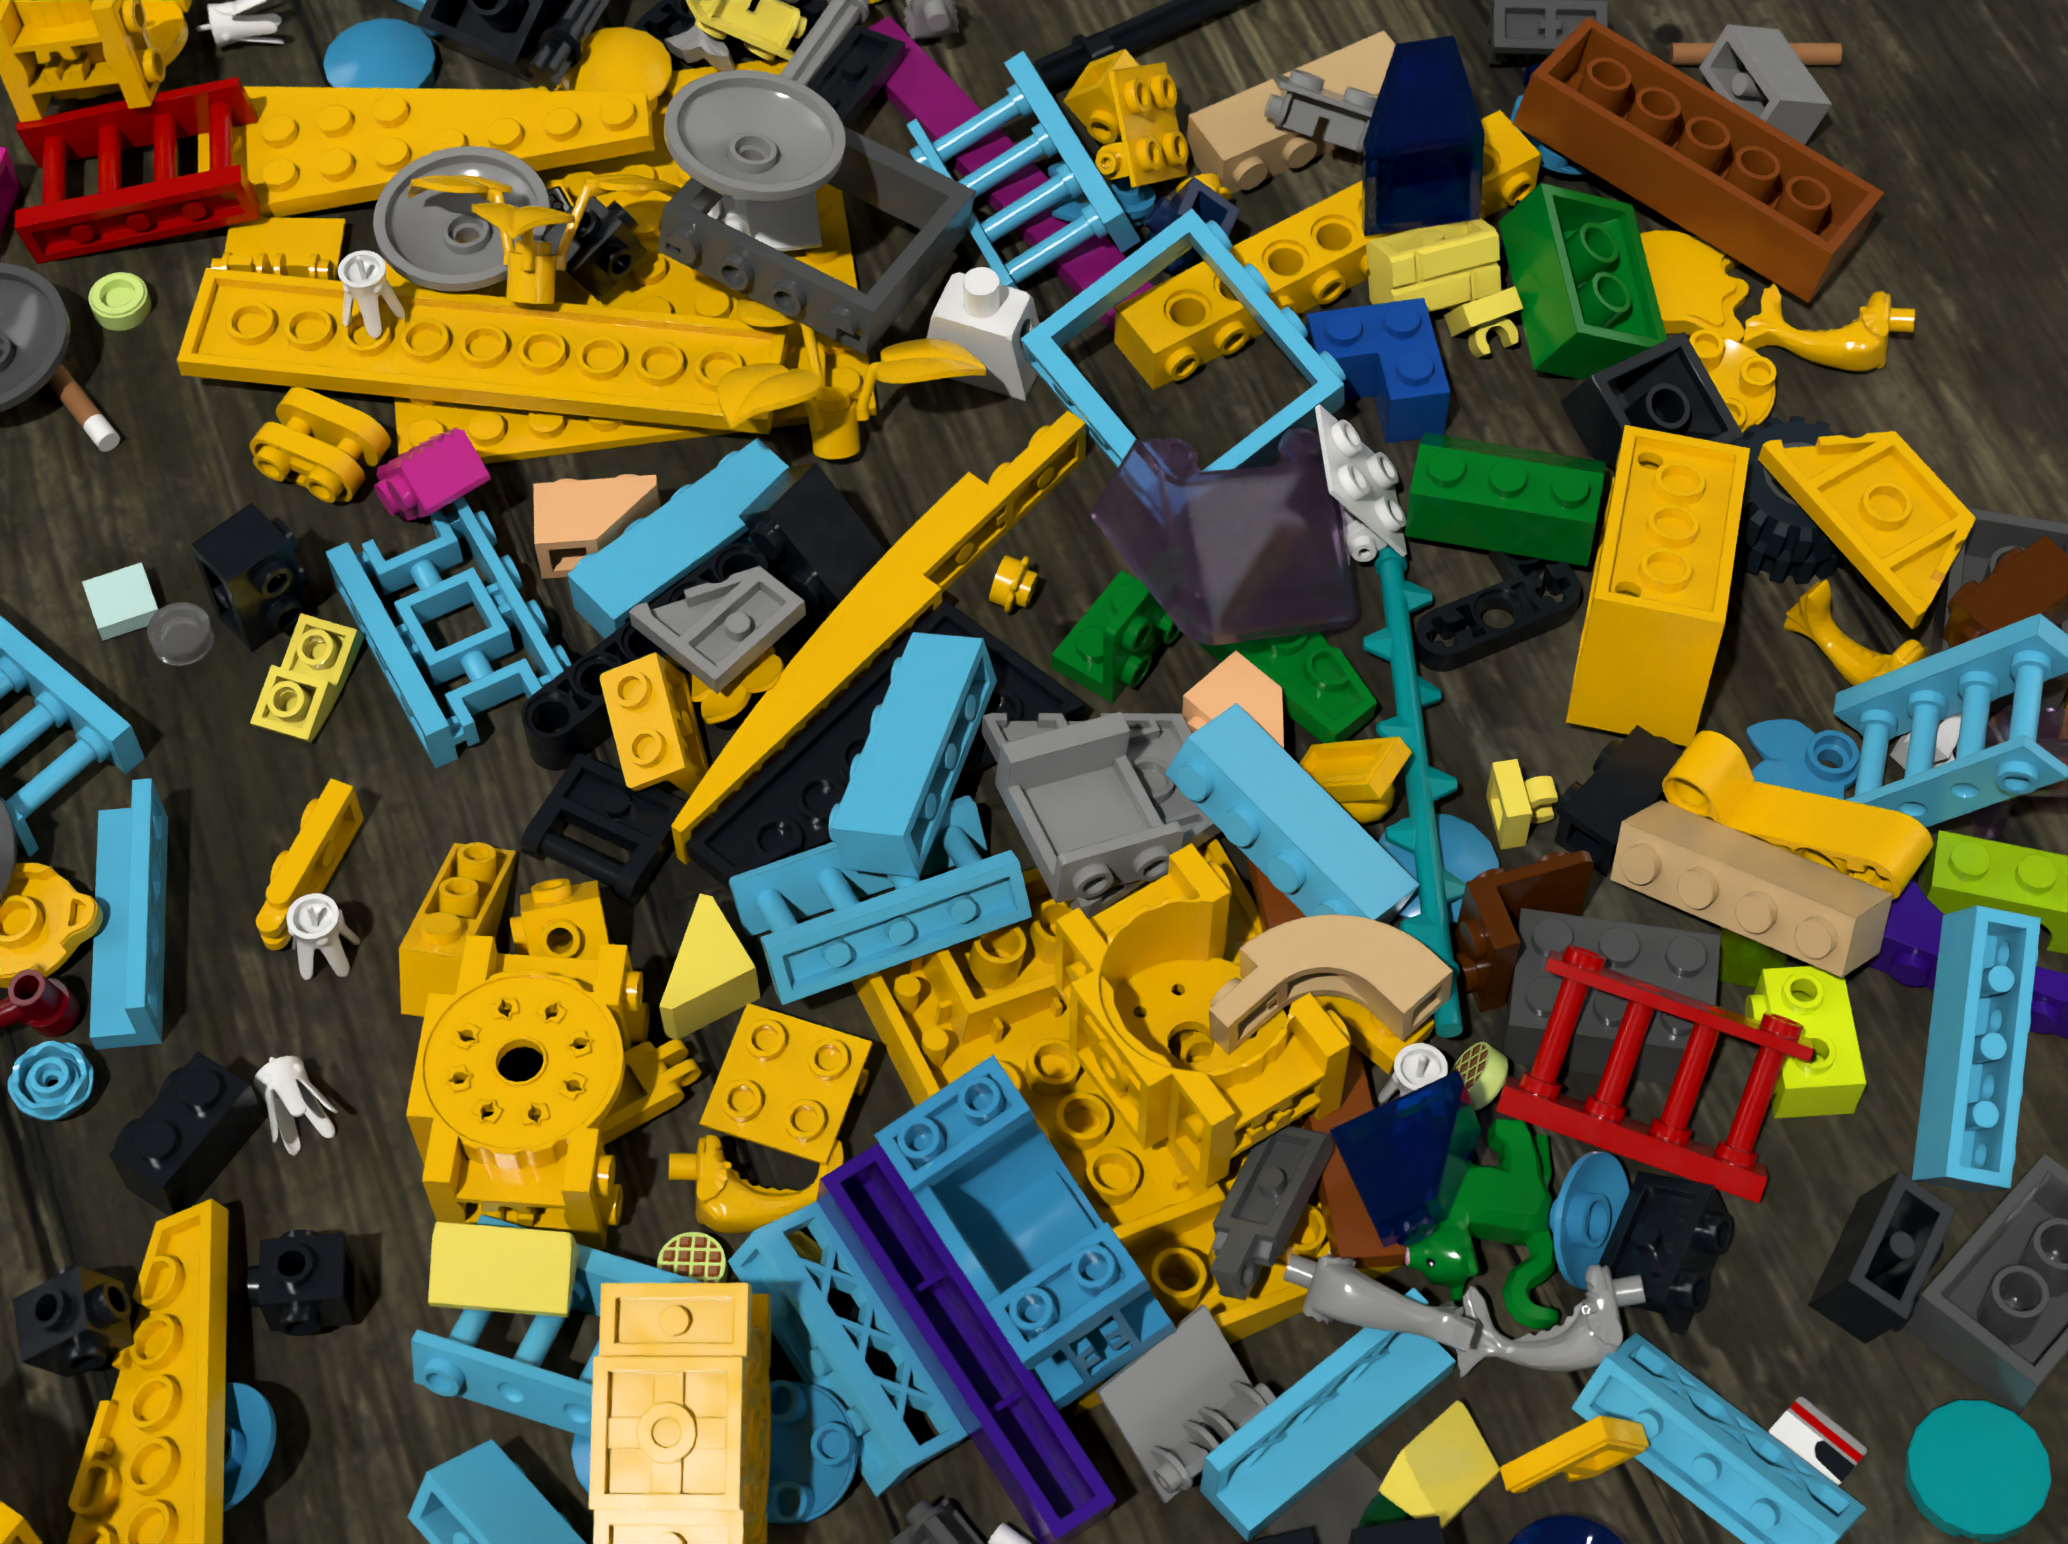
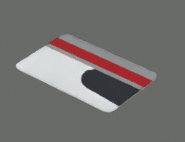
M1798 1397L1768 1432L1838 1486L1867 1453V1448L1804 1397Z

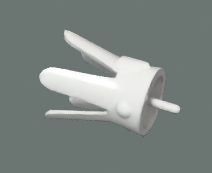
M236 0L220 4H208L210 24L196 27L197 31L212 29L218 48L236 42L285 45L283 40L276 38L252 37L275 33L277 26L282 21L279 15L272 13L238 15L268 0Z
M368 250L356 251L343 258L338 266V275L343 283L344 290L343 325L346 327L351 323L353 302L356 299L367 333L371 337L377 338L382 331L378 296H382L397 318L403 319L405 317L404 309L386 279L385 261L379 254Z
M320 893L306 894L295 900L287 912L286 920L288 932L293 936L292 950L296 949L297 944L301 976L304 980H309L313 976L314 949H320L335 974L340 977H346L350 966L338 935L339 933L342 934L353 945H359L360 939L345 925L342 910L338 909L333 899Z
M1414 1043L1404 1047L1395 1058V1072L1378 1097L1380 1103H1385L1399 1089L1400 1099L1396 1125L1401 1132H1407L1412 1128L1422 1100H1428L1432 1115H1446L1443 1091L1446 1088L1444 1080L1448 1072V1065L1444 1055L1434 1046L1425 1043Z
M283 1056L277 1059L270 1057L269 1063L265 1064L256 1073L254 1085L267 1103L273 1143L277 1142L279 1128L287 1151L290 1155H297L301 1145L294 1117H299L303 1114L308 1117L323 1137L333 1138L335 1136V1128L318 1100L333 1113L337 1114L339 1111L311 1084L302 1059L297 1056Z

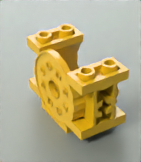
M0 0V76L20 122L42 120L52 96L55 99L66 100L76 98L80 100L95 98L102 94H112L122 90L129 109L151 106L160 82H163L165 79V67L179 55L187 42L188 25L183 13L188 12L192 0Z
M1191 843L1169 855L1167 875L1088 919L1078 907L1056 919L1054 986L1070 1007V1051L1143 1149L1146 1150L1168 1137L1204 1187L1208 1188L1229 1175L1230 1159L1309 1111L1319 1121L1340 1108L1351 1038L1342 1019L1332 1010L1325 1012L1311 993L1291 1003L1288 1017L1284 1009H1281L1252 1034L1255 1037L1245 1040L1229 1055L1210 1037L1209 1009L1211 1008L1210 1003L1214 995L1231 979L1239 978L1242 981L1243 978H1241L1239 965L1224 960L1226 930L1229 927V900L1232 895L1230 882L1223 869L1215 861L1206 862ZM1175 988L1178 990V992H1181L1182 995H1175ZM1142 1014L1144 1017H1136L1135 1015ZM1185 1029L1197 1030L1210 1038L1213 1050L1202 1061L1196 1063L1184 1062L1177 1059L1171 1053L1168 1047L1170 1038L1177 1032Z
M466 935L456 994H428L406 1118L424 1165L422 1183L437 1222L475 1225L480 1215L483 1214L532 1230L573 1233L577 1244L593 1249H605L608 1225L618 1226L620 1222L623 1192L621 1184H614L615 1157L614 1155H605L600 1131L596 1128L608 1115L620 1092L625 1069L624 1052L635 1047L636 1042H646L650 1019L649 1004L642 1003L643 975L640 971H633L627 945L600 943L598 960L501 954L497 952L493 936ZM579 1045L585 1046L582 1049H576V1047ZM518 1047H529L538 1051L543 1056L544 1062L541 1070L533 1078L527 1081L514 1082L505 1079L498 1072L500 1060L508 1051ZM573 1087L580 1088V1090L575 1092L569 1091ZM493 1112L491 1116L483 1118L485 1113ZM535 1115L541 1116L538 1119V1123H536L535 1120H532L531 1118Z
M601 1283L599 1356H593L589 1509L594 1510L593 1544H767L768 1513L766 1508L771 1456L769 1367L771 1366L772 1296L770 1294H752V1285L749 1283Z

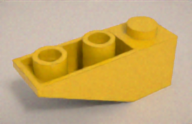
M480 842L453 844L399 947L401 1014L424 1017L429 993L456 994L466 935L493 936L495 941L517 859V851L494 848L489 844Z

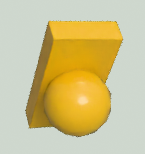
M1400 737L1312 744L1299 765L1357 823L1369 824L1380 820L1390 811L1395 796L1393 780L1412 751Z

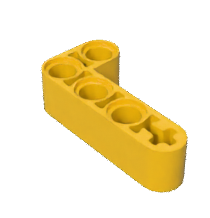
M1703 730L1697 733L1662 782L1663 792L1668 803L1893 893L1892 900L1900 896L1933 847V839L1929 831L1910 815L1899 811L1755 781L1741 749L1732 740L1714 731Z

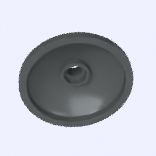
M0 263V412L24 402L51 379L64 359L71 331L66 305L56 288L39 273L29 268L9 263Z

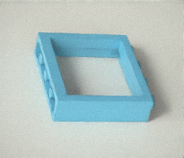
M1190 209L1021 338L1026 361L1067 410L1086 422L1087 434L1173 536L1317 427L1315 413L1317 405L1320 404L1331 415L1345 405L1344 383L1342 381L1346 379V376L1338 362L1327 351L1318 354L1305 339L1308 336V332L1299 317L1289 307L1280 310L1267 295L1270 292V288L1261 273L1250 263L1243 267L1230 253V250L1233 248L1232 243L1223 229L1213 220L1205 224L1193 209ZM1193 247L1312 387L1178 489L1060 348Z

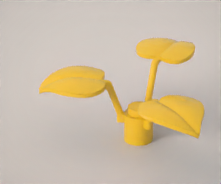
M623 174L584 178V185L571 214L540 206H523L519 208L511 204H505L503 193H513V186L497 180L472 175H431L412 179L408 187V197L410 199L424 191L435 190L451 193H474L491 202L472 204L471 211L499 228L504 250L503 265H508L506 300L529 304H554L556 270H566V256L591 198L615 191L656 190L673 198L681 187L638 175ZM567 223L555 254H551V242L533 240V228ZM522 234V239L515 240L514 247L513 239H516L519 235Z
M748 296L742 298L737 304L738 317L744 323L751 326L778 327L796 322V320ZM798 322L803 333L810 371L799 368L788 371L786 367L776 363H760L733 369L724 374L719 381L718 402L721 412L731 429H735L738 425L756 415L803 402L809 417L814 455L823 459H843L857 454L861 449L858 421L870 419L869 402L877 379L883 383L906 384L961 376L986 377V368L965 348L944 339L926 338L894 344L880 352L881 362H874L868 366L858 402H856V400L850 398V391L846 388L825 387L814 330Z

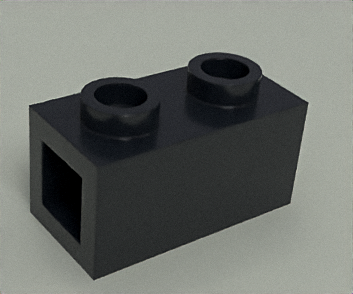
M1639 725L1621 743L1615 739L1610 741L1594 763V774L1584 785L1578 781L1571 784L1560 798L1555 808V813L1560 818L1554 842L1570 853L1583 850L1588 851L1594 862L1593 869L1607 877L1612 872L1621 822L1660 800L1668 802L1663 792L1662 782L1682 755L1679 749L1669 740L1660 736H1653Z

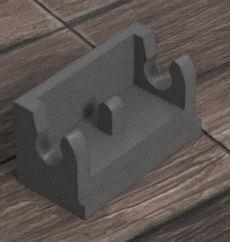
M1493 0L1488 26V43H1491L1488 65L1500 66L1503 54L1550 55L1587 17L1607 27V1Z

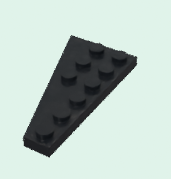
M944 600L685 843L687 856L731 891L729 880L735 875L833 842L830 838L828 827L831 810L836 803H841L850 781L852 760L856 754L862 753L870 734L872 713L877 705H882L891 684L893 663L896 658L902 657L912 632L984 639L997 679L984 715L1007 713V721H1037L1038 713H1062L1066 721H1079L1086 717V703ZM982 720L957 781L996 762L981 733Z

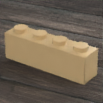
M1384 30L1296 68L1297 70L1323 78L1325 80L1324 89L1344 95L1346 87H1353L1379 96L1389 66L1388 115L1390 119L1388 125H1397L1416 113L1420 74ZM1291 71L1282 75L1290 77ZM1270 79L1189 115L1188 155L1202 174H1217L1220 177L1222 186L1230 189L1231 195L1241 190L1252 189L1263 180L1288 169L1302 167L1313 158L1342 147L1322 139L1328 119L1319 116L1312 137L1273 125V119L1264 116V112L1270 95L1281 96L1283 90L1277 86L1274 79Z
M1663 800L1652 804L1621 822L1610 877L1612 881L1842 978L1880 953L1893 893Z

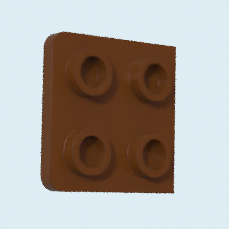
M1583 850L1570 854L1566 851L1552 852L1539 858L1534 864L1508 871L1504 868H1493L1477 875L1472 881L1466 882L1452 948L1455 953L1453 954L1454 961L1459 965L1460 975L1456 978L1457 983L1463 992L1471 991L1480 1013L1505 1006L1521 944L1516 933L1521 908L1580 916L1594 868V862L1588 851Z

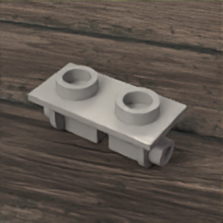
M1292 69L1290 77L1274 73V81L1283 90L1281 96L1271 94L1265 107L1264 116L1272 118L1273 125L1312 137L1319 116L1328 119L1322 137L1324 141L1352 149L1358 153L1364 150L1366 131L1378 96L1353 87H1346L1345 93L1342 95L1324 89L1325 80L1323 78L1297 69Z

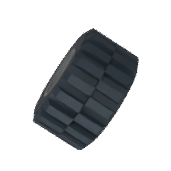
M1791 416L1789 422L1783 423L1779 417L1766 419L1763 428L1754 424L1744 431L1742 439H1735L1732 445L1750 448L1734 561L1742 558L1747 562L1744 569L1755 575L1759 570L1770 573L1769 580L1781 583L1785 576H1793L1795 584L1808 583L1813 572L1820 580L1832 575L1835 566L1842 569L1849 562V559L1758 460L1762 445L1770 440H1782L1783 448L1815 446L1818 437L1844 435L1852 438L1844 431L1836 434L1828 430L1830 424L1817 420L1816 425L1805 423V418L1802 416Z

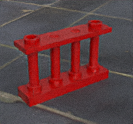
M239 77L156 93L152 105L149 107L129 109L126 100L48 115L44 116L42 120L16 122V131L36 165L43 167L42 205L15 210V230L35 262L40 264L260 219V201L241 164L233 166L232 126L238 127L257 123V113ZM209 133L210 170L178 177L177 139ZM154 144V182L122 188V150ZM98 155V193L66 200L67 162Z
M1568 944L1565 953L1550 949L1544 971L1562 976L1563 979L1531 1071H1524L1521 1079L1507 1075L1498 1099L1496 1112L1684 1178L1714 1185L1716 1189L1759 1204L1768 1175L1766 1165L1756 1162L1758 1153L1753 1150L1786 1054L1810 1062L1814 1047L1811 1038L1801 1035L1804 1026L1794 1020L1769 1012H1764L1762 1020L1758 1021L1604 967L1606 957L1579 946ZM1589 986L1626 998L1628 1003L1596 1094H1588L1586 1102L1561 1094L1562 1085L1556 1080ZM1654 1009L1692 1021L1694 1024L1661 1117H1653L1651 1125L1626 1117L1627 1107L1621 1103ZM1721 1031L1759 1044L1760 1047L1726 1140H1719L1715 1148L1690 1139L1692 1130L1687 1125Z

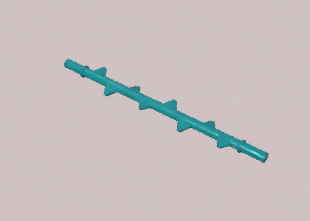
M1388 545L1377 552V559L1374 562L1375 572L1380 576L1386 628L1363 637L1362 643L1363 650L1389 661L1391 665L1397 716L1380 721L1376 725L1377 734L1382 738L1400 737L1412 753L1403 765L1409 817L1387 827L1385 838L1386 841L1414 854L1417 882L1420 884L1418 892L1421 914L1402 920L1400 930L1424 944L1453 970L1450 999L1434 1013L1436 1034L1443 1038H1451L1461 1034L1463 1027L1456 980L1460 975V969L1453 957L1447 902L1463 897L1466 883L1442 868L1434 801L1455 792L1458 786L1455 777L1429 766L1421 707L1439 702L1441 700V690L1417 675L1409 614L1432 604V592L1405 580L1406 558L1402 557Z

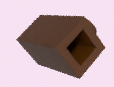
M2046 535L2025 550H2022L2020 547L2013 548L1997 563L1989 577L1981 583L1971 580L1953 595L1947 606L1951 614L1942 638L1952 648L2039 613L2058 627L2068 619V554Z

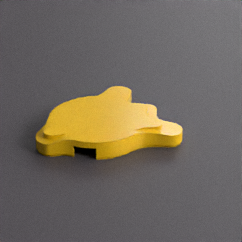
M1666 230L1640 233L1665 333L1680 334L1685 332L1686 335L1691 336L1694 332L1701 329H1711L1718 332L1723 338L1742 343L1744 328L1735 317L1734 312L1745 303L1749 286L1744 280L1730 277L1726 274L1741 264V262L1734 260L1730 255L1700 237Z
M16 863L13 879L0 903V988H8L12 978L26 969H35L47 978L68 960L81 943L91 938L102 924L103 911L95 899L89 895L77 892L69 881L57 874L50 866L40 863Z

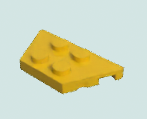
M1896 431L1866 433L1858 438H1850L1844 435L1818 437L1815 446L1783 448L1782 440H1770L1764 443L1758 456V460L1906 624L1911 629L1919 626L1966 541L1976 517Z

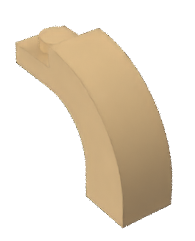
M1339 914L1299 918L1268 929L1240 948V970L1243 980L1241 981L1239 978L1231 979L1214 995L1210 1003L1211 1008L1209 1009L1210 1037L1229 1055L1281 1009L1311 993L1312 996L1328 995L1342 997L1360 1004L1374 1014L1390 1031L1403 1041L1450 999L1453 970L1420 941L1391 925L1373 919Z

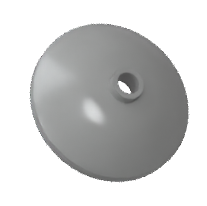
M728 70L702 76L691 81L675 94L665 114L664 139L667 149L675 162L683 171L706 188L738 200L769 203L787 201L809 194L821 188L834 177L841 166L846 144L845 130L842 121L833 107L807 86L773 73L755 70Z
M481 146L453 147L427 154L401 169L384 187L376 203L373 218L374 233L383 258L394 271L405 279L417 285L441 291L475 290L507 279L508 265H503L504 250L499 228L471 211L472 204L491 202L474 193H451L435 190L424 191L409 199L408 187L412 179L431 175H472L485 177L513 186V193H503L505 204H511L519 208L523 206L551 208L543 181L528 164L504 151ZM550 225L533 228V240L541 241L549 232ZM522 234L519 235L516 239H513L514 247L515 240L522 239Z

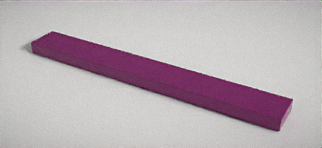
M890 16L868 27V29L905 42V59L881 87L880 91L910 122L917 119L932 143L982 112L966 93ZM998 128L949 159L948 162L964 178L1009 150L1015 144ZM1032 162L987 190L981 196L996 212H999L1048 181L1049 178ZM1057 203L1014 229L1030 247H1033L1071 223L1051 215L1052 209ZM1095 235L1048 266L1078 295L1125 260L1126 257L1105 236L1098 239ZM1148 281L1120 303L1154 286ZM1114 307L1099 319L1115 335Z

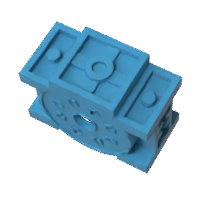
M994 1055L874 1134L1028 1371L1031 1370L1058 1411L1177 1330L1151 1292V1286L1108 1222L1103 1223L1037 1124L1033 1112Z

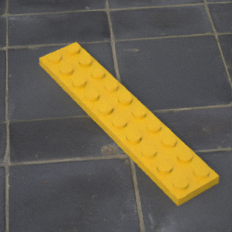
M206 268L177 358V364L182 376L770 434L774 410L756 415L741 423L735 429H731L719 406L718 384L724 374L739 367L760 363H776L784 366L789 334L788 325L758 327L735 319L554 302V304H529L508 301L506 297L391 286L404 309L405 317L403 319L397 318L382 296H378L382 331L379 337L373 338L366 331L356 299L353 302L351 323L346 327L343 325L344 290L342 281Z

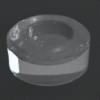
M178 602L161 608L153 615L147 627L148 639L155 655L164 663L174 666L189 665L202 659L209 652L214 641L213 629L207 614L199 606L192 603Z

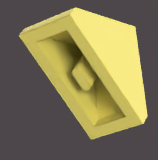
M699 894L659 1006L665 1037L672 1039H681L746 1006L747 1003H752L761 998L755 965L714 898L705 894Z

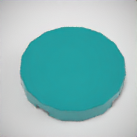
M1957 1400L1934 1409L1916 1427L1906 1450L1905 1484L1918 1511L1940 1531L1957 1538L1963 1535L1968 1538L1979 1539L1978 1542L1996 1543L2021 1533L2043 1508L2051 1484L2048 1453L2035 1430L2013 1411L1988 1401Z

